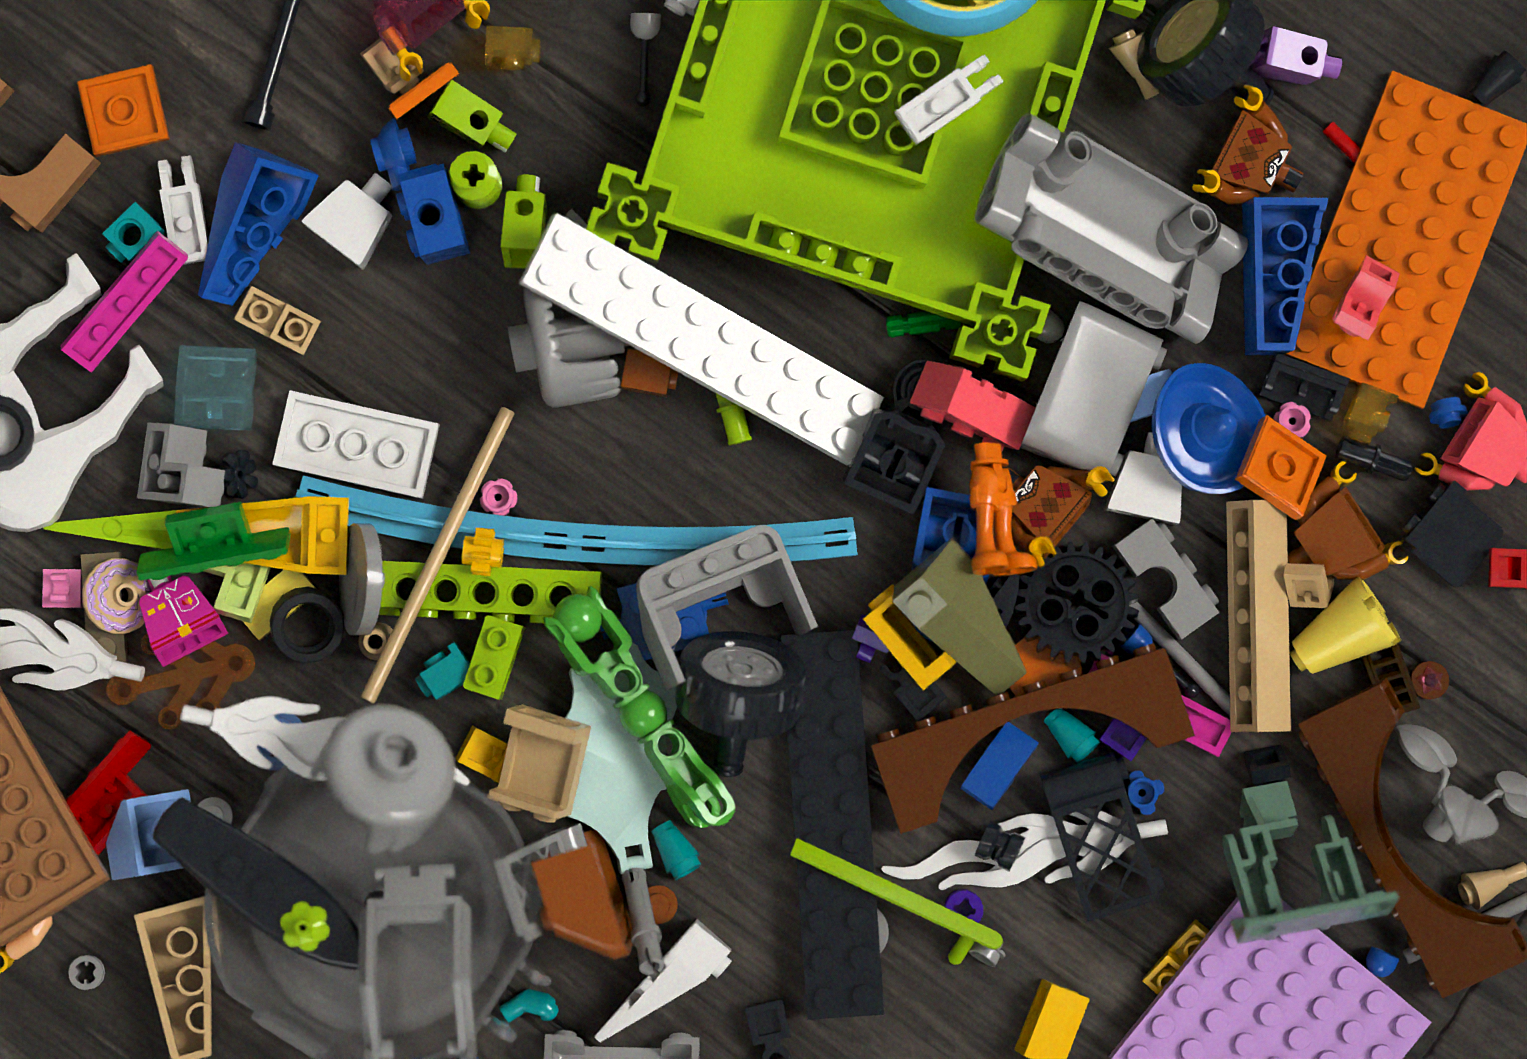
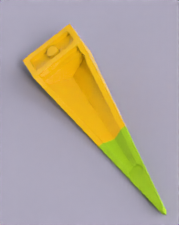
M309 496L242 503L252 533L288 527L291 534L287 554L272 560L257 559L243 563L307 574L347 575L349 498ZM208 507L54 522L50 526L43 527V529L159 549L173 548L165 526L166 516Z

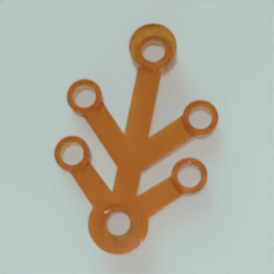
M147 633L141 639V648L146 654L155 655L154 651L149 650L147 647V640L149 639ZM213 641L200 649L215 660L198 663L186 655L170 663L178 669L143 677L141 682L114 676L107 684V695L115 704L128 705L133 703L139 694L181 684L168 707L163 708L158 715V722L164 729H176L183 721L181 720L184 705H188L203 679L219 675L207 698L199 700L196 708H201L205 702H210L213 704L215 712V709H220L219 704L232 683L244 681L251 676L255 668V658L251 650L244 645L231 644L224 647ZM234 656H239L243 660L242 668L237 671L230 667V660ZM123 682L128 683L131 687V693L127 697H122L118 692V687ZM168 711H173L177 715L176 723L171 726L167 725L164 721V715Z

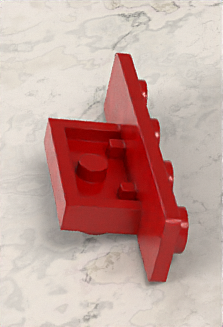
M132 731L127 732L124 737L114 744L110 753L98 766L89 772L87 779L79 788L65 799L97 855L106 847V841L121 801L148 796L127 775L151 748V744L146 739Z

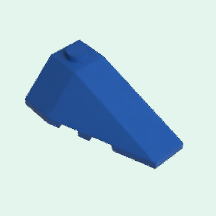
M235 142L220 181L198 296L233 306L260 270L259 262L271 246L276 249L283 238L280 234L293 218L298 220L304 212L319 176L317 173L267 151Z

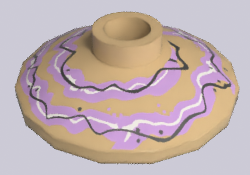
M125 558L108 559L97 564L87 575L82 588L83 606L88 618L99 629L111 634H127L140 628L145 623L139 599L152 592L147 580H138L136 574L137 563ZM122 588L128 592V600L126 602L120 599L119 594Z

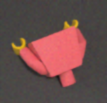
M1473 373L1472 377L1481 383L1482 388L1474 390L1468 384L1463 386L1464 393L1470 398H1477L1440 458L1447 463L1441 465L1437 463L1434 455L1423 453L1420 456L1431 459L1434 466L1432 470L1427 472L1416 467L1415 470L1424 477L1433 474L1438 475L1439 480L1445 483L1455 480L1466 490H1490L1495 484L1507 487L1511 484L1514 477L1523 484L1527 483V421L1522 407L1517 401L1497 387L1492 389L1488 387V379L1483 373Z

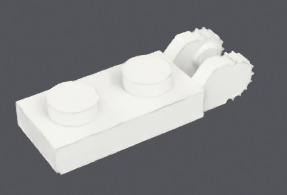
M985 54L962 70L960 68L956 69L895 111V116L915 145L979 103L981 97L1004 82L998 74L987 79L976 90L973 89L967 78L974 73L980 72L990 62Z
M191 155L183 156L181 159V169L184 174L185 185L173 187L172 170L168 161H158L162 189L159 191L167 236L170 241L188 254V259L184 264L205 261L209 242L200 187L196 183Z

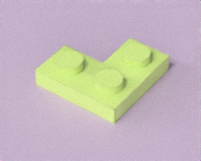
M242 563L233 567L224 565L204 570V572L224 577L214 610L220 615L252 623L271 567Z

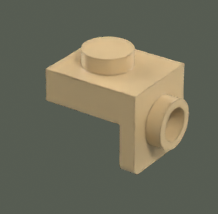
M385 35L360 53L384 87L393 94L398 91L401 94L405 93L419 82L417 76L420 73L413 65L405 66L411 74L409 82L404 81L400 77V59Z

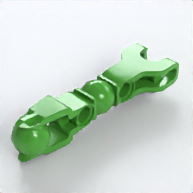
M588 586L586 595L571 594L564 597L557 604L554 618L544 617L543 619L544 626L559 642L558 646L574 672L582 677L589 675L608 698L615 701L612 704L615 709L620 707L619 718L623 728L630 735L638 737L637 742L639 744L644 743V751L647 758L664 782L672 803L690 826L705 828L727 823L735 812L733 798L719 777L700 759L686 737L678 729L671 726L674 722L672 719L667 720V708L664 700L657 693L647 690L650 687L648 683L643 684L641 672L628 651L632 646V638L614 613L607 609L598 590ZM602 625L614 648L610 652L601 653L597 662L592 664L576 642H585L592 639ZM617 672H622L628 677L629 687L626 692H621L615 687L614 677ZM662 735L667 736L672 742V751L668 756L663 755L658 749V740ZM717 798H719L723 804V811L721 812V814V807Z

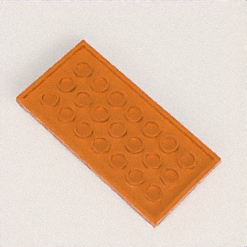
M1391 71L1364 137L1358 158L1354 163L1313 267L1310 282L1307 284L1304 297L1305 305L1295 350L1284 355L1350 378L1349 381L1423 409L1527 146V123L1398 72ZM1366 255L1400 273L1395 290L1380 312L1376 328L1369 340L1360 336L1348 335L1332 319L1340 299Z

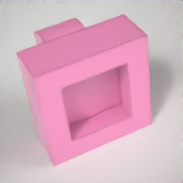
M43 569L42 607L83 608L82 570Z

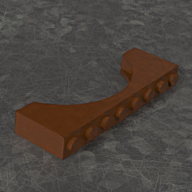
M1152 643L1132 650L1134 655L1132 659L1120 662L1116 655L1096 662L1098 669L1096 671L1083 675L1082 669L1077 668L1059 674L1060 683L1047 687L1045 680L1023 686L1024 695L1010 699L1008 692L987 698L988 707L973 711L971 704L949 711L952 719L937 723L934 716L913 723L915 729L913 732L900 736L899 730L895 729L877 735L878 743L871 745L900 834L937 822L945 788L963 757L979 740L995 728L1025 714L1056 708H1073L1101 713L1132 727L1155 748L1195 736L1166 649L1156 650L1155 644Z
M1385 678L1307 716L1298 724L1301 728L1299 736L1304 747L1308 751H1313L1319 763L1317 764V770L1320 778L1326 785L1330 784L1337 797L1335 798V805L1338 812L1344 819L1348 818L1355 831L1353 832V839L1357 848L1362 853L1366 852L1373 865L1371 866V873L1379 887L1384 886L1387 893L1397 891L1399 899L1392 908L1391 913L1397 921L1403 922L1408 932L1407 942L1410 949L1416 956L1420 955L1426 966L1425 976L1429 985L1434 990L1438 989L1441 997L1445 998L1525 962L1527 959V942L1514 918L1496 917L1474 912L1439 895L1413 872L1395 846L1383 815L1380 799V771L1388 739L1405 711L1388 679Z

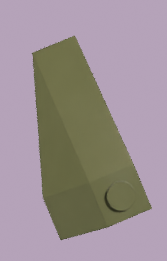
M952 537L894 586L892 602L920 631L995 695L1002 694L1027 673L1010 633L1006 630L998 613V607L987 589L983 575L973 574L972 558Z

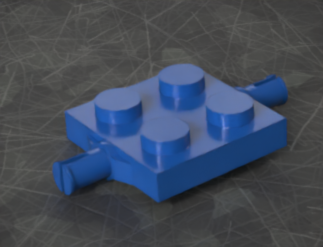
M636 582L617 588L622 605V614L619 621L631 636L632 642L638 646L645 661L652 659V656L642 633ZM725 592L676 612L681 624V636L678 642L671 647L673 652L683 650L692 640L709 634L706 623L707 610L729 605L727 598L712 601L725 597ZM601 625V626H600L601 632H602V631H605V630L603 629L602 625ZM606 632L602 633L604 640L609 638Z

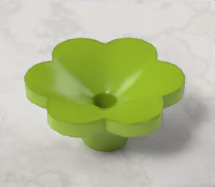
M306 902L296 903L293 906L292 912L284 914L281 918V926L285 930L284 941L291 947L300 946L304 951L314 950L318 942L325 940L330 933L329 926L325 923L327 916L325 910L319 906L311 908ZM301 924L306 925L305 931L301 930Z

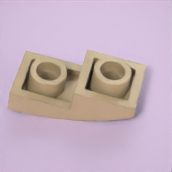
M253 286L249 287L233 320L302 355H304L321 322Z

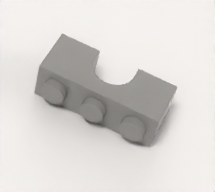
M1152 518L1114 544L1112 548L1124 565L1128 567L1133 578L1149 568H1160L1169 574L1173 583L1172 594L1156 610L1177 640H1180L1219 613L1215 607L1219 600L1207 584L1201 587L1193 576L1197 569L1184 552L1178 555L1171 545V542L1175 539L1167 526L1162 521L1156 524Z

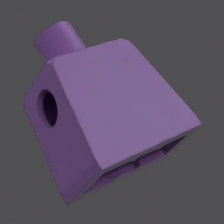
M1273 26L1264 31L1260 49L1250 67L1261 77L1307 85L1320 79L1321 76L1337 79L1342 68V57L1326 54L1328 46L1326 40Z

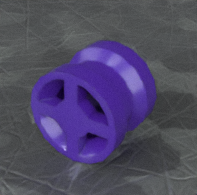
M959 889L952 892L946 898L945 908L977 923L981 920L983 904L974 892L967 889Z

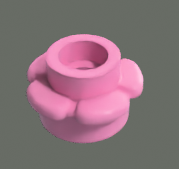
M1295 402L1283 404L1280 407V411L1274 415L1273 419L1298 437L1305 436L1310 429L1309 420L1311 415L1309 410L1305 406L1297 405ZM1291 417L1295 418L1296 423L1294 425H1291L1289 423V419Z
M505 479L486 482L481 488L482 497L480 498V504L486 512H493L494 515L504 516L508 514L509 509L513 508L517 503V493L513 491L512 484ZM496 494L502 495V499L500 501L495 500Z

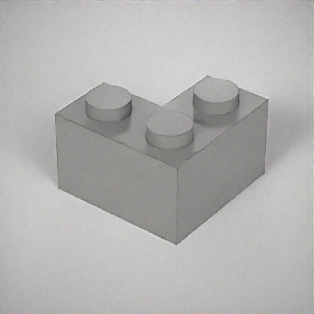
M148 422L137 498L175 505L208 508L220 506L221 497L224 493L225 470L202 467L207 450V431L173 424Z

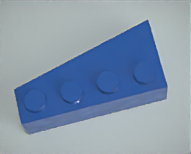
M1253 197L1242 204L1243 236L1248 239V247L1243 256L1245 355H1275L1277 353L1284 355L1295 350L1305 305L1304 297L1307 284L1311 279L1312 261L1316 245L1319 243L1320 225L1323 212L1326 211L1328 198Z

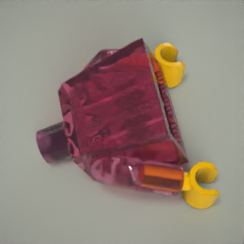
M373 0L375 9L372 16L379 37L391 55H397L400 59V77L404 81L409 82L411 74L405 66L413 65L422 74L423 61L417 53L408 52L406 49L408 46L415 49L464 9L467 10L465 14L466 24L473 29H479L482 22L481 17L485 20L488 19L490 7L485 0Z

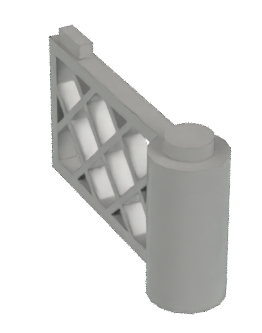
M581 823L544 834V837L493 861L517 937L523 935L525 942L543 935L541 927L544 926L540 914V908L543 907L541 905L542 895L535 873L529 868L530 858L533 861L548 857V850L550 855L553 856L587 845ZM510 866L516 871L515 880L513 878ZM527 882L532 885L531 895L526 891ZM524 905L529 909L527 918L523 909Z

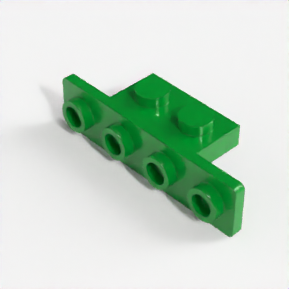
M242 502L167 515L165 526L173 548L141 554L136 574L140 581L147 579L161 580L169 575L186 572L199 573L208 568L224 565L233 567L243 562L257 559L272 560L288 553L291 534L288 527L252 533Z

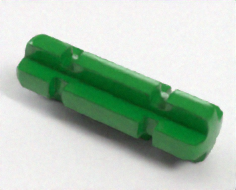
M928 311L907 314V317L903 318L901 315L886 318L887 334L891 338L904 336V333L909 332V335L936 332L945 327V330L957 329L961 325L959 321Z

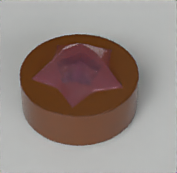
M1421 662L1410 673L1416 695L1422 699L1439 698L1448 689V672L1437 662Z

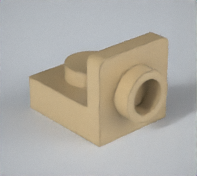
M1286 563L1283 576L1290 607L1328 608L1334 587V579L1331 575L1326 576L1324 565Z

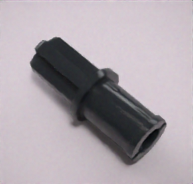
M1344 435L1336 450V459L1364 468L1368 474L1377 471L1401 481H1407L1412 472V462L1381 451V445L1378 444L1374 447Z

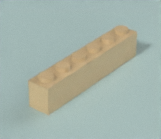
M1266 500L1226 502L1230 732L1291 731L1289 607L1283 576L1286 563H1288L1287 514Z

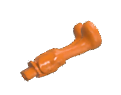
M977 443L974 445L976 460L971 462L972 475L969 483L970 506L976 510V551L972 558V572L975 575L993 573V576H1007L1034 571L1037 569L1035 557L1029 553L1018 552L1012 540V507L1017 505V499L1010 471L1008 468H1003L1008 466L1009 463L1007 459H1002L1001 444Z

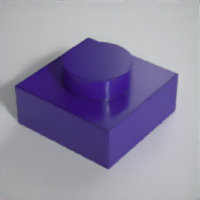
M1113 718L1098 740L1127 760L1132 761L1146 741V738L1132 727Z

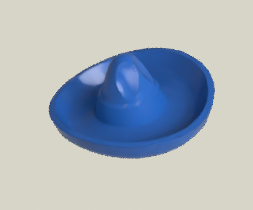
M1206 363L1188 364L1172 373L1162 386L1155 400L1152 413V435L1155 448L1165 469L1185 488L1205 494L1233 492L1244 487L1235 478L1259 419L1266 415L1259 401L1249 388L1230 372Z

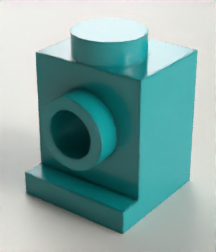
M454 642L448 646L452 652L450 655L446 656L442 651L423 663L427 669L415 678V681L426 697L433 694L436 700H440L464 684L470 662L458 643Z

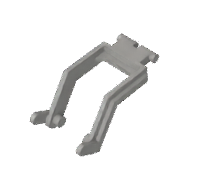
M455 863L420 865V876H411V865L376 867V882H384V899H367V905L360 911L358 986L365 1045L363 1059H394V1040L382 1039L377 989L378 934L388 925L444 923L454 931L453 985L458 1037H448V1056H460V1059H477L471 984V907L462 900V895L447 896L446 891L447 879H455Z

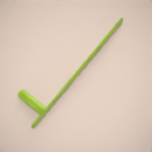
M796 838L791 856L960 934L961 936L948 954V960L951 964H960L975 942L994 950L1001 947L1003 939L998 932Z

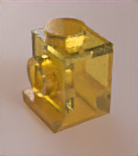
M487 26L484 62L486 69L495 70V63H501L502 69L523 70L524 65H533V62H540L541 39H534L533 28Z
M1362 382L1355 389L1341 428L1350 431L1349 438L1370 445L1377 431L1383 433L1391 414L1390 411L1386 410L1387 405L1395 404L1399 396Z

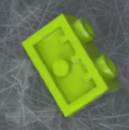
M490 615L486 616L463 687L502 700L526 627Z

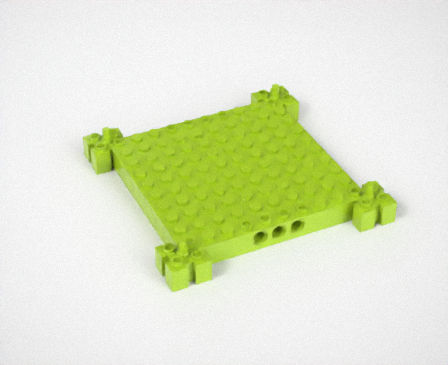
M700 0L642 184H635L636 171L607 162L598 190V198L608 201L605 210L593 207L586 230L612 245H615L616 240L629 243L628 254L657 264L667 234V230L657 227V225L971 325V328L962 326L958 329L949 359L979 368L984 364L985 358L996 361L993 373L1022 382L1028 378L1037 350L1026 346L1028 336L1036 338L1042 334L1050 305L1024 296L1018 297L1014 305L1010 304L1024 259L1014 253L1011 241L975 222V212L984 184L998 154L1018 121L1025 114L1031 113L1059 129L1060 132H1065L1106 0H1037L1029 10L1009 24L990 32L970 36H945L921 30L898 18L880 0ZM930 0L952 7L970 6L967 0ZM1110 0L1107 10L1136 19L1143 12L1146 0ZM985 54L990 62L980 72L974 73L967 78L973 89L976 90L987 79L998 74L1004 82L981 97L979 103L915 145L895 116V111L956 69L960 68L962 70Z

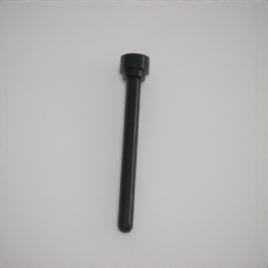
M284 0L256 100H251L250 106L245 107L241 122L249 126L271 130L275 115L272 113L273 106L270 103L300 0Z

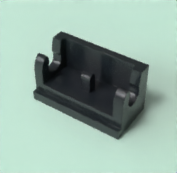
M1277 353L1271 358L1259 396L1280 404L1295 402L1299 406H1305L1311 415L1332 421L1333 416L1338 412L1350 378Z

